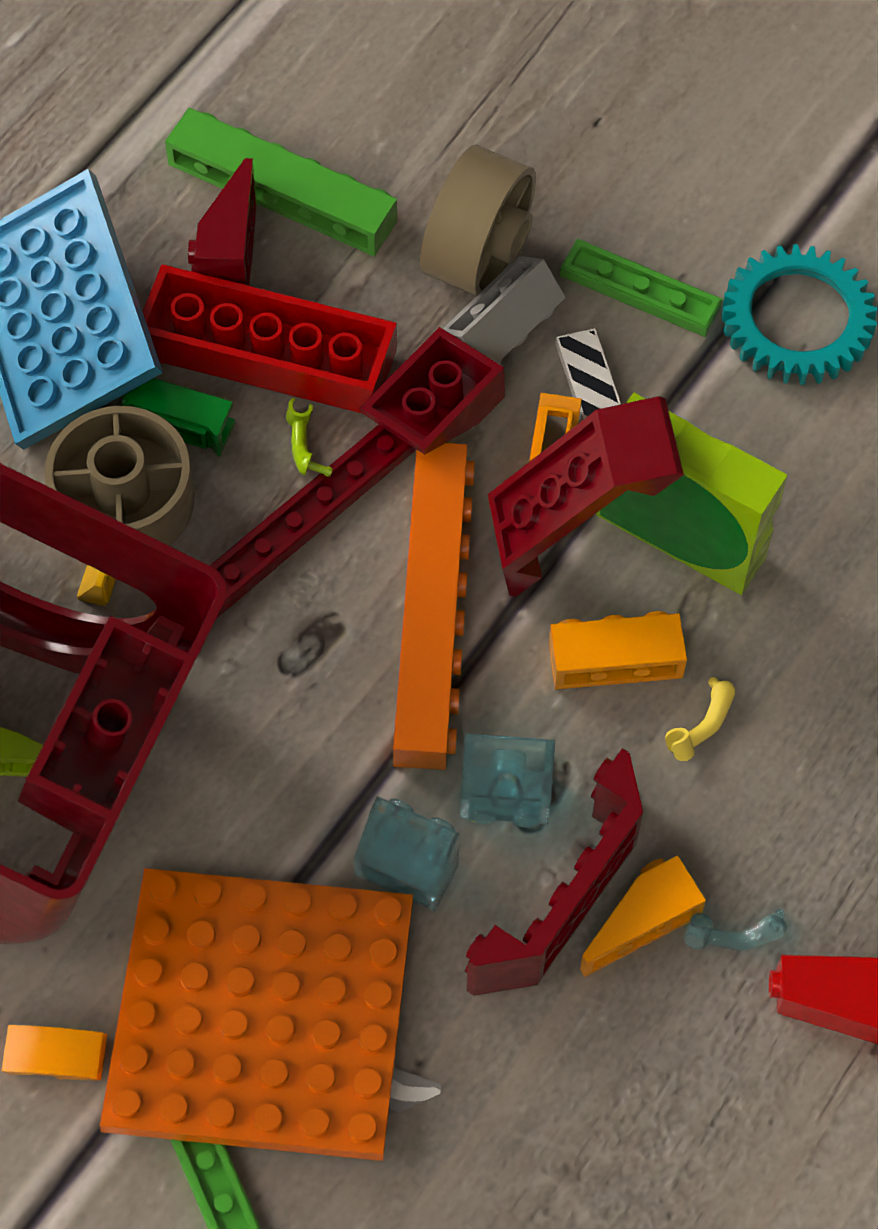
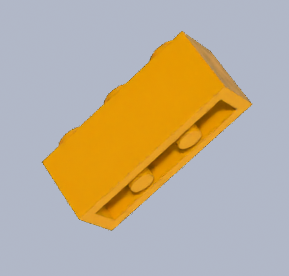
M653 611L641 617L625 618L621 615H609L595 621L582 622L579 619L572 618L562 620L558 624H550L548 644L555 690L682 679L684 676L687 657L680 613L667 614L663 611Z

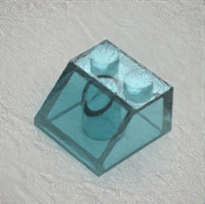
M465 733L460 818H468L471 822L477 824H490L495 820L513 821L515 825L527 828L536 827L539 824H548L555 740Z

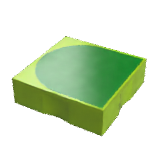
M633 392L626 403L646 398ZM669 411L684 475L656 496L627 490L597 512L596 516L742 596L767 558L774 531L773 515L781 504L788 475L745 451L708 435L689 421Z

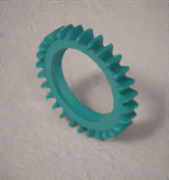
M798 244L793 245L791 255H787L782 246H777L775 258L766 250L761 251L759 261L752 257L748 258L746 269L738 267L735 279L729 280L722 304L721 319L725 323V336L731 337V349L736 350L742 347L739 356L742 362L754 356L752 365L754 372L766 364L768 366V379H771L778 370L782 371L784 384L789 382L793 373L797 374L799 383L803 386L809 373L813 375L815 382L820 384L823 381L825 371L829 373L831 379L838 377L840 366L843 371L849 372L852 369L853 362H860L865 350L869 349L877 325L875 318L878 309L872 306L875 295L874 293L866 292L869 283L867 279L856 281L859 270L855 267L843 271L846 259L842 257L838 261L831 263V251L829 250L820 258L816 257L815 246H810L806 255H802ZM784 275H805L819 279L833 287L844 299L849 310L846 328L833 343L817 350L795 351L778 346L767 339L754 322L752 299L755 291L767 281Z

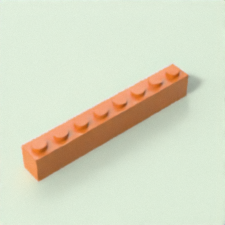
M445 443L426 455L416 449L393 743V767L446 770L447 755H456L457 729L449 728L450 714L458 715L460 689L451 687L452 675H461L462 649H454L455 636L464 635L465 610H457L458 597L466 598L467 572H459L460 559L469 560L470 534H462L463 522L471 523L472 497L464 496L465 485H474L475 461L467 460V444Z

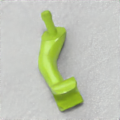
M291 398L286 412V421L292 426V456L299 473L305 476L307 470L310 469L324 474V476H331L333 469L330 466H324L311 461L313 453H310L308 449L307 424L311 418L313 405L310 403L305 413H298L293 409L296 398Z

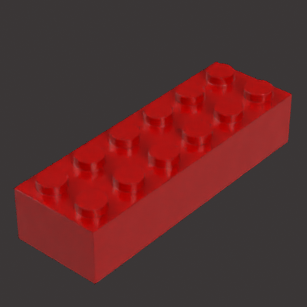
M164 264L160 266L142 311L159 362L358 413H361L360 406L387 380L397 351L396 322Z

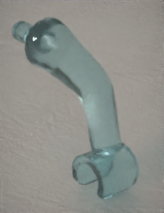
M777 909L773 914L763 917L756 925L741 932H728L712 928L713 921L705 914L696 913L692 916L690 924L686 927L684 940L693 949H703L707 945H713L737 951L749 950L777 940L785 935L787 931V925L783 920L785 913L783 910Z

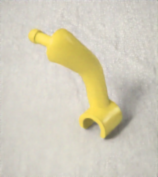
M711 677L708 681L709 686L712 688L711 702L700 724L690 731L685 728H674L666 733L665 741L667 748L673 752L677 760H690L694 756V748L719 730L735 696V688L731 682H720L718 678Z

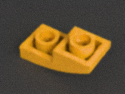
M8 1025L2 1071L11 1075H40L67 1080L101 1081L107 1034L69 1028Z

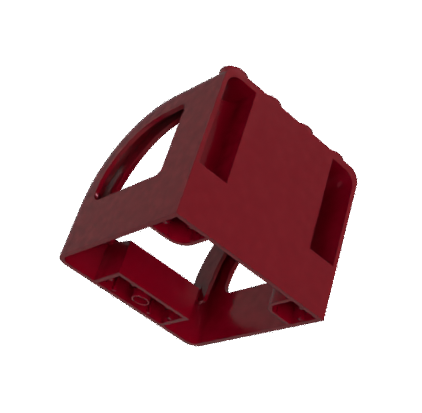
M0 463V523L136 588L152 599L157 607L151 613L140 617L115 618L111 615L103 617L52 604L0 581V646L66 671L79 674L25 780L17 801L73 833L53 873L34 865L24 876L0 864V944H18L39 941L53 934L69 918L226 599L227 588L223 577L213 567Z

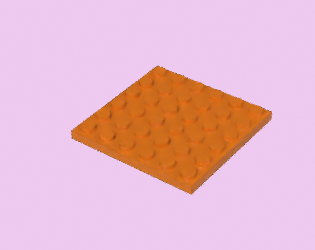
M144 868L100 1120L101 1132L383 1161L413 894Z

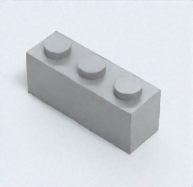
M519 256L513 264H510L442 329L500 365L501 359L514 347L525 342L528 338V333L540 322L552 316L555 311L554 308L566 297L544 259Z

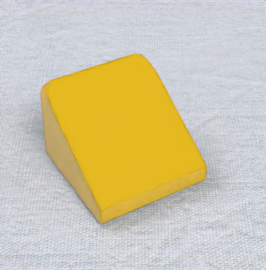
M87 565L77 593V599L106 606L116 579Z

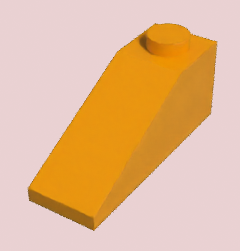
M678 855L666 862L663 858L656 859L642 868L641 874L636 878L583 953L580 971L584 977L702 916L706 900Z

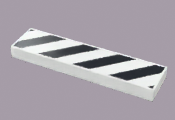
M596 329L556 337L555 345L572 396L582 398L580 420H584L597 409L620 405L621 403Z

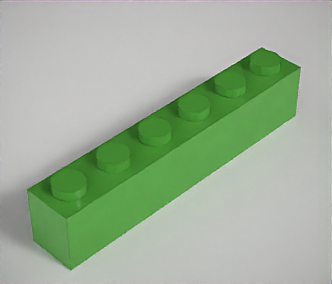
M189 107L165 140L168 165L222 189L245 158H253L257 205L374 257L397 223V199L388 192L362 184L348 174H340L328 169L312 158H303L287 151L285 147L278 143H269L253 136L244 128H235L219 121L210 113H201Z

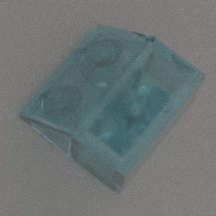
M377 796L354 856V874L391 892L413 894V902L436 911L459 866L460 833L456 832L455 828L443 819L437 817L427 819L414 813L413 808L401 800L390 799L388 801Z

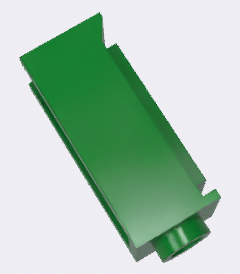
M156 378L124 394L121 406L137 407L159 415L179 432L185 443L206 450L209 447L220 457L235 425V419L229 417L233 408L232 401Z

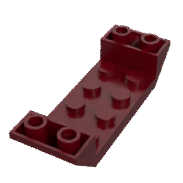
M657 396L595 410L487 494L509 596H518L542 578L538 556L624 492L629 490L656 496L684 475L666 398Z
M622 748L613 761L606 758L593 778L597 785L591 794V798L594 800L592 817L603 823L599 831L602 839L595 849L588 846L582 852L574 866V870L577 871L575 877L569 885L562 882L550 898L548 905L552 909L543 921L536 918L529 926L522 940L526 945L496 925L493 926L486 937L479 934L470 945L466 953V958L469 961L465 973L468 974L467 991L472 995L476 996L538 985L637 845L643 808L631 756L625 749Z

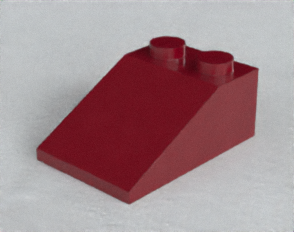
M245 158L198 222L196 240H189L188 264H192V272L250 286L257 214L253 158Z
M439 327L360 406V412L426 455L478 425L505 397L504 367Z

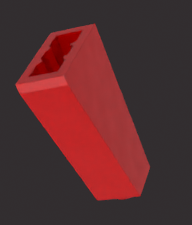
M781 955L776 970H770L768 982L769 997L777 998V1014L878 1044V957Z

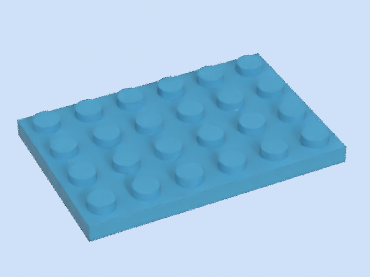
M89 169L0 219V397L14 442L24 450L66 427L78 417L108 404L163 373L97 176Z

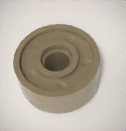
M479 145L470 146L453 166L432 209L421 248L420 267L422 272L478 296L504 271L507 264H513L526 243L532 225V214L529 212L536 187V172L534 168Z
M111 406L88 412L72 421L58 434L47 454L45 462L46 486L168 546L182 534L191 518L195 493L187 447L179 432L168 421L153 412L130 406Z

